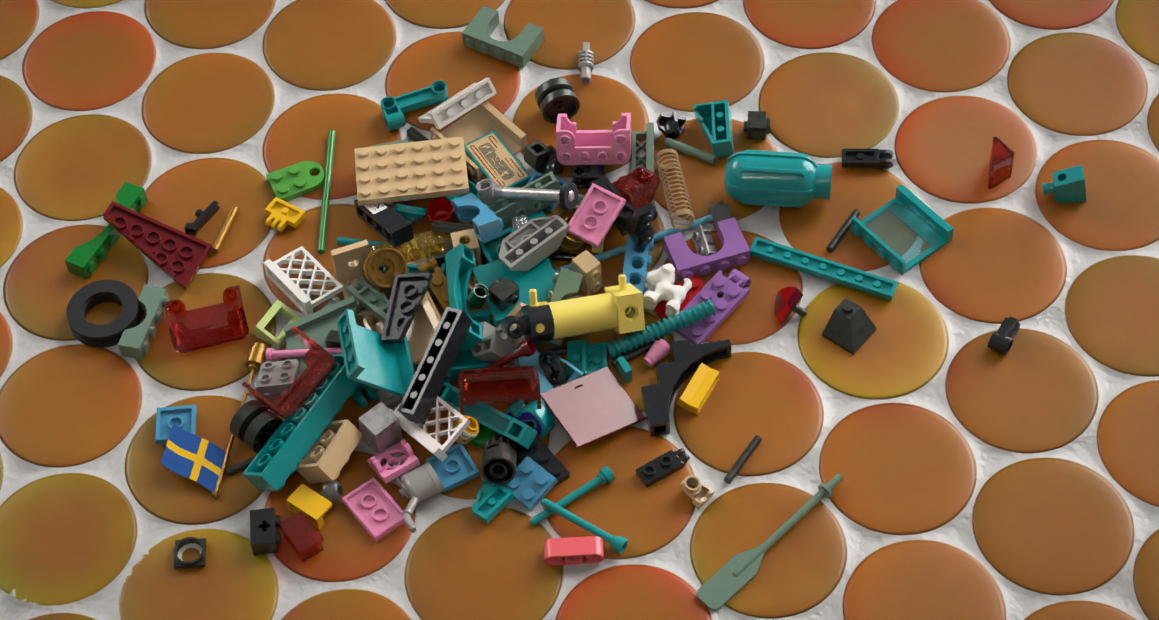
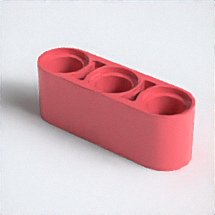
M601 537L552 538L544 542V562L550 566L595 564L604 560L603 539Z

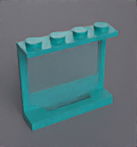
M903 184L896 188L895 198L861 221L855 216L851 220L853 234L859 236L868 247L877 252L880 258L885 259L894 270H897L902 275L952 241L954 228Z

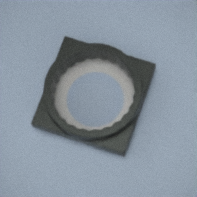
M187 537L182 540H175L174 569L205 567L206 538ZM188 548H196L200 552V556L193 561L188 562L182 559V553Z

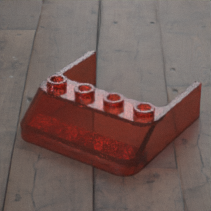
M537 366L467 369L458 373L460 415L464 414V405L471 406L475 405L476 402L494 404L496 401L513 403L519 399H524L527 402L536 400L537 409H541L540 382Z

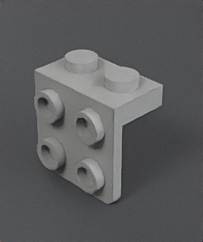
M297 359L268 361L261 364L255 388L262 405L298 402L300 395L295 382L299 367Z

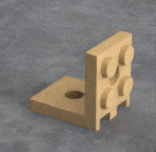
M367 239L331 250L336 278L344 289L342 291L344 299L349 298L345 288L349 285L353 286L359 278L365 280L362 276L361 266L365 256L370 253ZM375 288L378 292L385 296L382 288ZM355 300L359 309L365 308L362 304Z

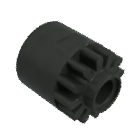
M500 436L499 440L492 437L491 443L486 441L485 447L482 449L481 474L491 484L504 485L515 477L517 451L515 450V444L510 445V439L503 441L502 436Z

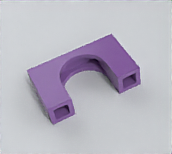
M735 217L717 222V235L723 247L713 255L702 256L693 253L688 248L682 232L663 237L664 250L670 264L675 268V276L678 282L684 281L685 278L694 277L696 274L698 277L705 276L719 270H726L750 262V249Z

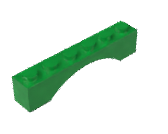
M125 182L116 193V203L136 212H139L148 200L144 188ZM108 224L95 238L76 246L65 259L68 271L88 279L95 272L99 263L105 259L108 251L116 244L121 234Z

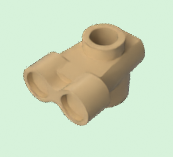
M694 475L687 476L679 485L685 494L693 500L692 504L698 509L715 492L709 486H703L700 479Z

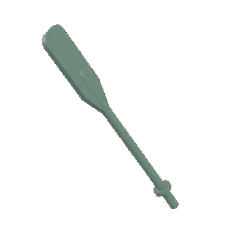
M838 473L827 484L821 483L818 486L819 491L759 547L733 556L698 589L697 598L712 611L721 609L757 575L765 552L824 497L830 498L833 495L832 489L843 480L842 475Z

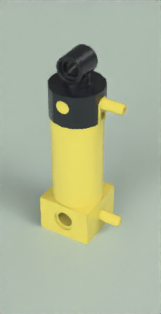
M625 274L618 276L619 285L605 287V293L549 303L546 301L538 303L537 290L530 289V305L522 306L521 317H505L501 323V328L510 338L518 339L524 335L525 340H530L533 344L614 329L619 334L645 330L643 294L632 284H627ZM517 324L516 328L510 331L511 325Z

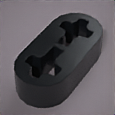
M551 350L542 351L539 355V363L547 379L556 385L563 384L567 374L558 355ZM548 355L551 356V358H550L551 364L548 363V362H546L547 359H548V358H547ZM554 370L560 373L558 374V379L554 378L556 376Z

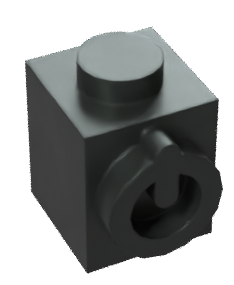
M748 111V121H744V132H747V139L765 140V135L770 134V118H766V111Z
M507 277L502 280H495L489 287V301L502 312L509 306L515 305L519 300L518 284Z

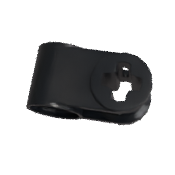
M576 165L571 169L572 182L575 183L577 189L589 188L591 182L606 175V167L604 165Z

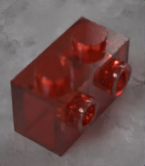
M301 511L280 523L282 534L302 562L324 550L322 545L324 539L319 531L315 532L311 519L308 516L305 517Z

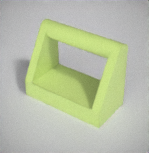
M277 299L251 333L257 338L279 347L287 337L284 330L275 338L264 329L276 313L290 319L287 324L299 320L300 317Z

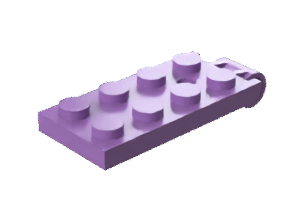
M737 269L732 270L728 278L723 276V271L719 270L682 310V312H685V309L689 310L691 306L696 307V304L701 305V302L704 301L706 303L710 299L716 309V315L713 316L712 314L710 318L705 317V320L700 319L698 323L693 322V325L684 326L682 330L677 329L676 333L687 340L690 339V342L694 345L704 343L749 295L750 289L748 287L751 284V278ZM718 294H724L722 298L717 297Z

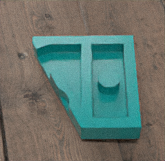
M482 478L483 485L481 490H478L477 500L474 502L471 511L473 516L488 524L514 498V494L502 485L491 484Z

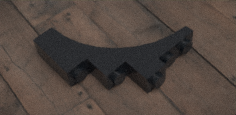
M606 175L589 184V188L594 183L622 197ZM626 201L613 225L616 224L623 237L629 234L636 247L647 245L653 240L655 233L651 225L655 207L651 202L636 209Z
M690 339L671 343L673 362L657 364L656 376L658 384L641 387L642 401L651 437L670 433V407L678 389L691 374L696 372L701 363L707 365L716 360L731 357L730 339L699 343L692 346Z

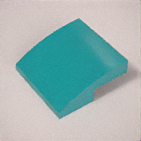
M586 340L567 342V361L582 371L583 376L608 367L607 342L588 344ZM567 365L566 374L567 377H570L575 370Z

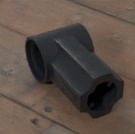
M1009 317L1004 319L998 331H994L990 337L988 348L1004 355L1008 354L1013 339L1021 325L1016 318Z

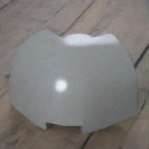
M484 321L479 323L482 325L483 340L469 350H471L474 357L481 361L495 362L515 351L517 346L512 344L513 339L503 332L501 326L496 328ZM511 325L510 331H513L515 326Z

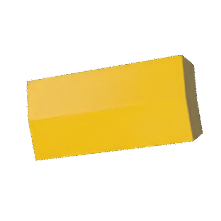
M701 363L676 404L698 415L719 380V371Z

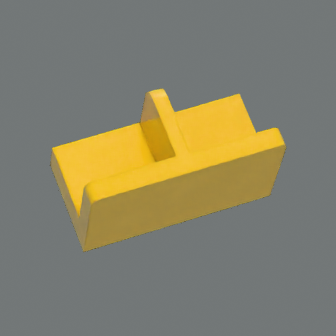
M301 484L286 500L289 511L319 531L325 525L323 516L332 507V502L304 484Z

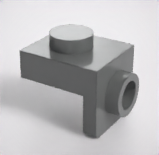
M723 201L715 202L708 209L709 213H711L714 229H717V222L732 218L729 203L723 204Z

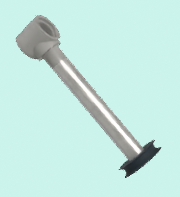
M483 179L476 184L482 203L486 205L493 204L500 198L560 201L562 209L573 210L578 201V189L573 182H565L560 190L500 187L499 184H494L492 179Z

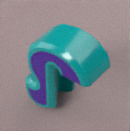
M520 399L506 410V415L514 417L523 423L533 422L539 438L545 437L554 428L555 420L553 414L542 401L531 400L525 405L524 400Z

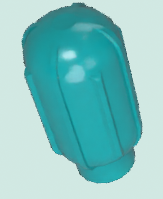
M745 150L732 154L728 158L724 174L725 190L732 199L742 204L801 208L814 199L830 200L832 164H817L805 153Z

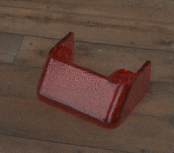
M295 326L291 329L296 339L310 350L304 357L307 368L282 396L280 394H271L266 399L245 381L242 383L246 393L251 398L283 418L293 416L335 367V359L332 354Z

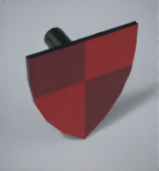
M785 287L777 293L775 317L781 326L792 311L802 317L807 315V310L797 305L803 296V293L797 287Z

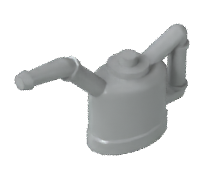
M428 462L390 481L401 487L399 490L401 497L405 496L407 500L410 499L402 515L408 530L412 533L416 531V526L411 517L417 503L444 491L439 477Z

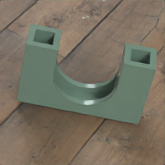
M482 6L462 32L463 45L524 68L545 41L544 28L528 23L516 38L509 41L495 40L490 35L499 25L498 11Z

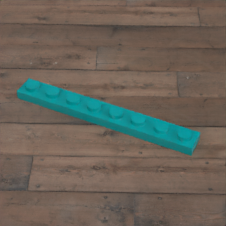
M755 237L750 247L751 256L892 301L898 288L899 282L759 237Z

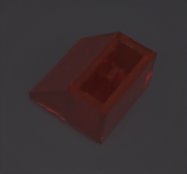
M642 166L635 168L628 175L619 177L612 185L626 199L627 203L638 209L652 202L661 179L660 176Z

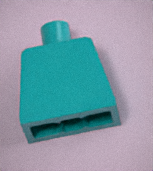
M1082 165L1055 171L1052 173L1053 182L1042 184L1043 195L1055 193L1057 203L1087 202Z

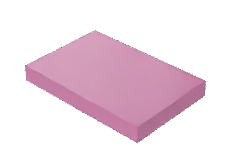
M592 183L568 223L570 228L567 233L599 248L625 205L626 199Z
M374 477L341 498L344 506L376 542L405 523L402 515L403 509Z

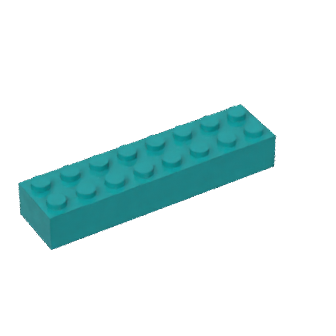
M335 353L242 473L258 490L278 491L282 489L289 475L296 471L298 463L308 455L311 446L320 439V434L323 430L330 426L333 417L343 409L345 401L354 394V389L358 386L359 382L347 378L343 353Z

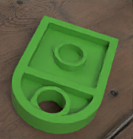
M302 161L266 174L275 197L285 202L317 191L323 186L325 176L323 167L314 161ZM314 172H318V173H319L317 176H312V175H311V174L314 173Z

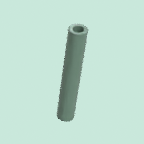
M669 137L665 140L664 146L714 165L717 160V156Z

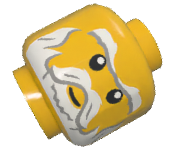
M463 415L471 423L456 439V442L466 445L477 437L479 425L475 418ZM461 419L454 421L453 428H457L463 421Z

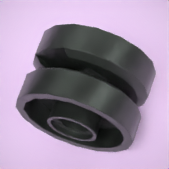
M565 78L549 79L542 83L535 92L537 105L545 121L557 124L558 114H567V118L571 119L579 110L580 102L570 81Z

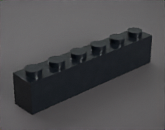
M446 307L398 408V411L408 421L424 425L473 322L463 310Z

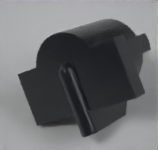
M673 111L672 115L662 113L659 115L656 123L665 138L676 139L684 133L685 117L677 116L676 111Z

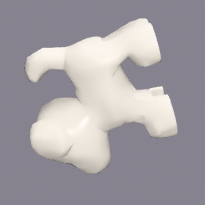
M670 263L646 274V282L654 287L655 291L648 290L644 293L643 306L649 310H654L659 302L667 301L665 315L673 317L675 313L679 314L680 305L685 300L686 293L692 287L691 280L685 278L683 286L673 285L675 283V268Z

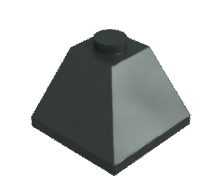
M845 297L834 309L822 336L854 355L876 331V326L861 306Z

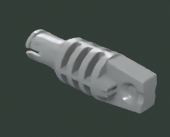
M583 42L582 51H578V70L581 75V84L588 85L591 83V72L594 69V51H590V42Z

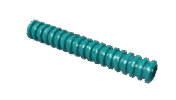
M708 299L706 303L703 301L701 305L696 304V307L691 306L689 310L685 309V312L680 311L679 314L675 313L673 317L663 318L661 322L651 323L652 326L647 325L645 330L635 331L633 334L630 332L628 336L624 335V338L619 337L617 341L614 339L612 343L607 342L606 346L611 357L614 359L616 355L621 356L623 352L626 354L628 350L632 351V348L637 349L639 345L642 347L644 343L654 342L656 338L660 339L661 336L670 335L672 331L677 332V329L682 330V327H688L689 324L693 325V322L698 323L700 319L710 318L712 314L715 316L716 309L712 301Z

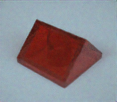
M993 137L988 189H993L1010 178L1012 174L1015 153L997 137Z

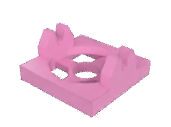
M405 439L367 460L369 466L385 483L420 465L419 459L414 455L409 443H406ZM397 453H404V455L401 456V457H399V458H398V457H395V458L392 457L393 455H395V454H397ZM386 460V465L382 467L380 463ZM393 462H399L396 466H389Z

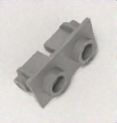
M699 224L692 235L697 254L709 256L717 253L713 245L711 232L707 228L702 229V225Z

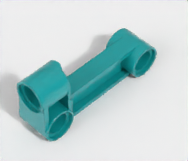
M438 80L433 82L431 86L394 98L389 96L383 98L380 104L388 131L405 126L406 121L403 113L434 103L441 104L449 98L447 84L444 81Z

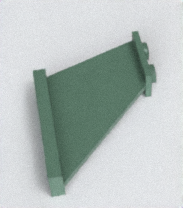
M354 297L346 298L283 326L287 336L286 350L326 348V337L330 330L338 331L336 321L346 309L354 311V315L360 313ZM331 356L286 358V360L297 359L299 361L295 380L298 392L312 384Z

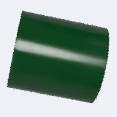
M483 284L474 285L467 297L468 305L474 309L481 308L489 295V289Z

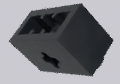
M274 508L250 510V539L254 555L278 553V545H281V534L278 532L277 527H281L280 515H276Z

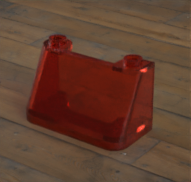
M239 285L224 290V303L187 311L185 304L181 300L165 302L166 321L173 347L177 352L195 351L242 340L248 336L249 327Z

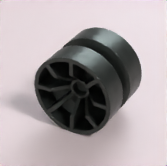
M251 400L243 404L234 414L230 423V432L240 441L245 442L253 451L259 453L283 420L257 400Z

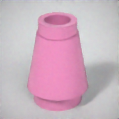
M661 338L658 341L655 340L643 361L652 367L670 354V345Z

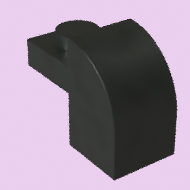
M539 140L525 146L524 161L536 172L544 174L547 160L552 157L557 158V150L552 145L546 147Z

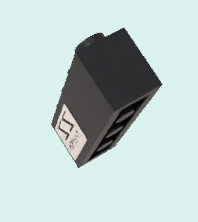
M358 199L354 200L357 216L394 248L414 239L412 223L409 220L407 221L400 212H396L390 204L381 203L358 206Z

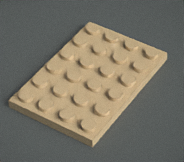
M463 136L354 149L358 206L469 194Z

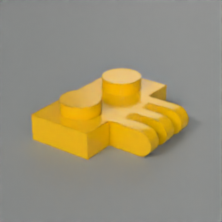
M277 197L265 208L266 214L269 215L265 225H271V228H277L280 232L287 225L296 228L306 217L304 210Z

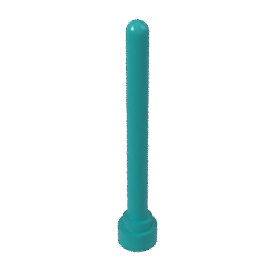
M605 466L599 470L600 473L597 474L596 478L555 504L564 508L601 483L609 484L615 480L613 472L608 466ZM545 509L531 518L530 524L535 526L553 515L554 512Z
M544 498L541 500V505L611 544L610 546L613 548V551L622 554L626 549L628 539L622 536L614 537L548 499Z

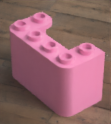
M622 113L619 121H613V130H577L576 122L572 123L569 121L567 114H558L556 125L557 160L563 165L627 163L631 156V113Z

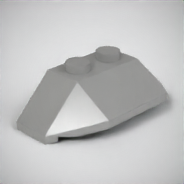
M558 215L531 219L502 240L499 260L510 270L529 271L558 249L570 226Z

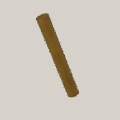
M232 206L211 249L214 253L219 252L239 211L236 206Z

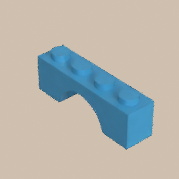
M473 193L452 200L455 216L462 223L473 222L475 235L482 243L503 236L502 228H504L502 219L497 217L494 211H491Z

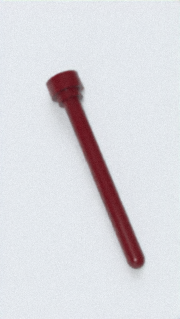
M530 340L522 342L518 350L456 382L454 387L461 389L521 356L530 357L536 353L534 344Z

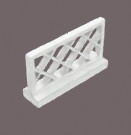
M485 78L463 89L417 119L420 123H432L437 129H441L491 98L497 92L490 78Z
M303 246L274 262L270 259L263 262L266 276L306 316L313 313L312 308L344 291L343 286ZM300 254H303L304 260L295 259V257H297ZM282 264H289L288 268L279 267ZM293 264L302 265L301 269H292ZM314 265L315 267L314 270L305 269V266ZM290 274H299L298 279L289 278ZM303 275H312L311 279H302ZM316 275L325 276L324 280L315 279ZM300 284H309L308 289H300L299 287ZM313 285H322L321 290L312 288ZM326 285L336 287L332 290H325ZM311 294L320 295L313 301L310 299Z
M439 396L436 398V407L430 411V413L436 412V420L428 421L427 417L424 425L408 421L398 411L400 404L394 411L390 409L399 418L401 429L442 462L448 457L445 452L471 423ZM449 410L448 417L440 419L441 411ZM460 419L463 421L457 428H453V421ZM448 422V430L440 431V424ZM436 425L435 432L428 434V426ZM448 435L447 441L441 445L440 436Z

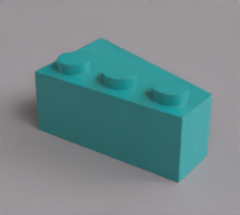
M728 100L692 105L696 120L714 155L718 158L734 154L732 114Z

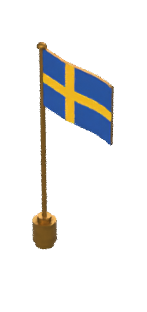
M253 343L249 348L245 366L251 372L240 407L246 402L254 372H258L261 364L266 362L265 353L267 346L262 343ZM173 423L161 465L172 473L199 484L210 491L213 498H218V491L235 436L231 434L228 448L225 452L210 441L191 434Z

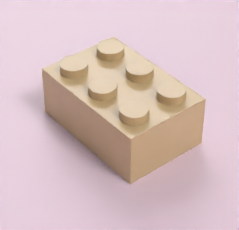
M348 419L332 421L330 426L325 428L320 434V439L311 446L308 455L298 463L296 470L309 483L336 480L340 475L342 467L349 461V456L358 447L363 434Z

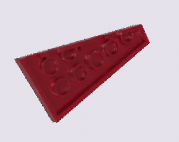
M113 201L103 214L105 221L185 291L212 249V245Z

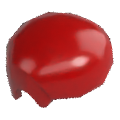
M447 198L432 200L426 207L427 218L431 224L434 220L452 222L455 217L453 204Z

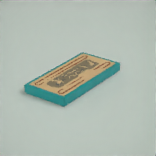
M495 131L464 145L465 153L479 167L484 177L492 179L494 184H499L500 187L518 188L528 183L531 178L530 174Z

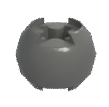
M337 481L324 482L322 484L324 485L323 491H320V495L332 502V505L340 503V495H343L342 485Z

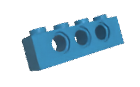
M628 234L623 274L626 275L627 284H632L644 295L648 291V288L645 287V283H647L646 274L649 272L647 267H651L652 256L649 255V251H653L654 240L647 245L636 247Z

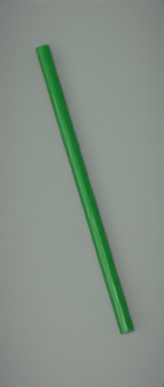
M329 130L318 254L325 253L335 130Z

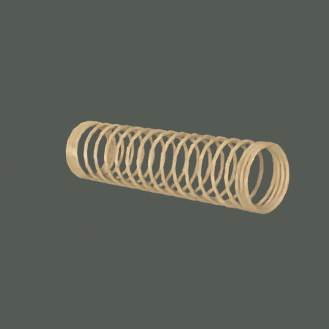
M663 149L656 154L655 162L671 225L676 229H687L694 224L695 217L691 208L678 153L673 149ZM667 152L674 153V154L665 155V156L661 157V158L658 160V157H659L660 155H662L663 153H667ZM666 156L676 157V159L670 158L659 163V161ZM667 160H674V161L671 162V163L662 164L663 162H665V161H667ZM677 168L674 171L665 172L668 169ZM678 172L676 175L666 176L669 173ZM678 176L677 179L667 180L670 177ZM672 181H679L676 184H668ZM674 185H681L680 187L670 189ZM682 189V190L679 191V192L670 193V192L673 191V190ZM683 193L678 197H671L674 194ZM684 197L680 201H673L676 198ZM678 202H685L684 204H681V205H674V204H676V203H678ZM686 206L683 209L675 210L677 207ZM689 214L684 218H675L678 215ZM690 215L692 216V217H691L688 221H686V222H676V221H674V219L680 220V219H685V218L689 217ZM674 223H678V224L687 223V224H685V225H676V224H674Z

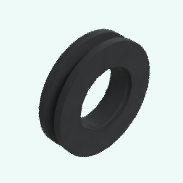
M99 280L85 285L72 296L67 306L66 315L71 331L77 340L91 347L104 348L117 345L125 329L138 326L141 322L142 311L137 295L130 286L116 280ZM113 302L123 307L120 316L108 324L95 325L86 321L88 312L100 303Z

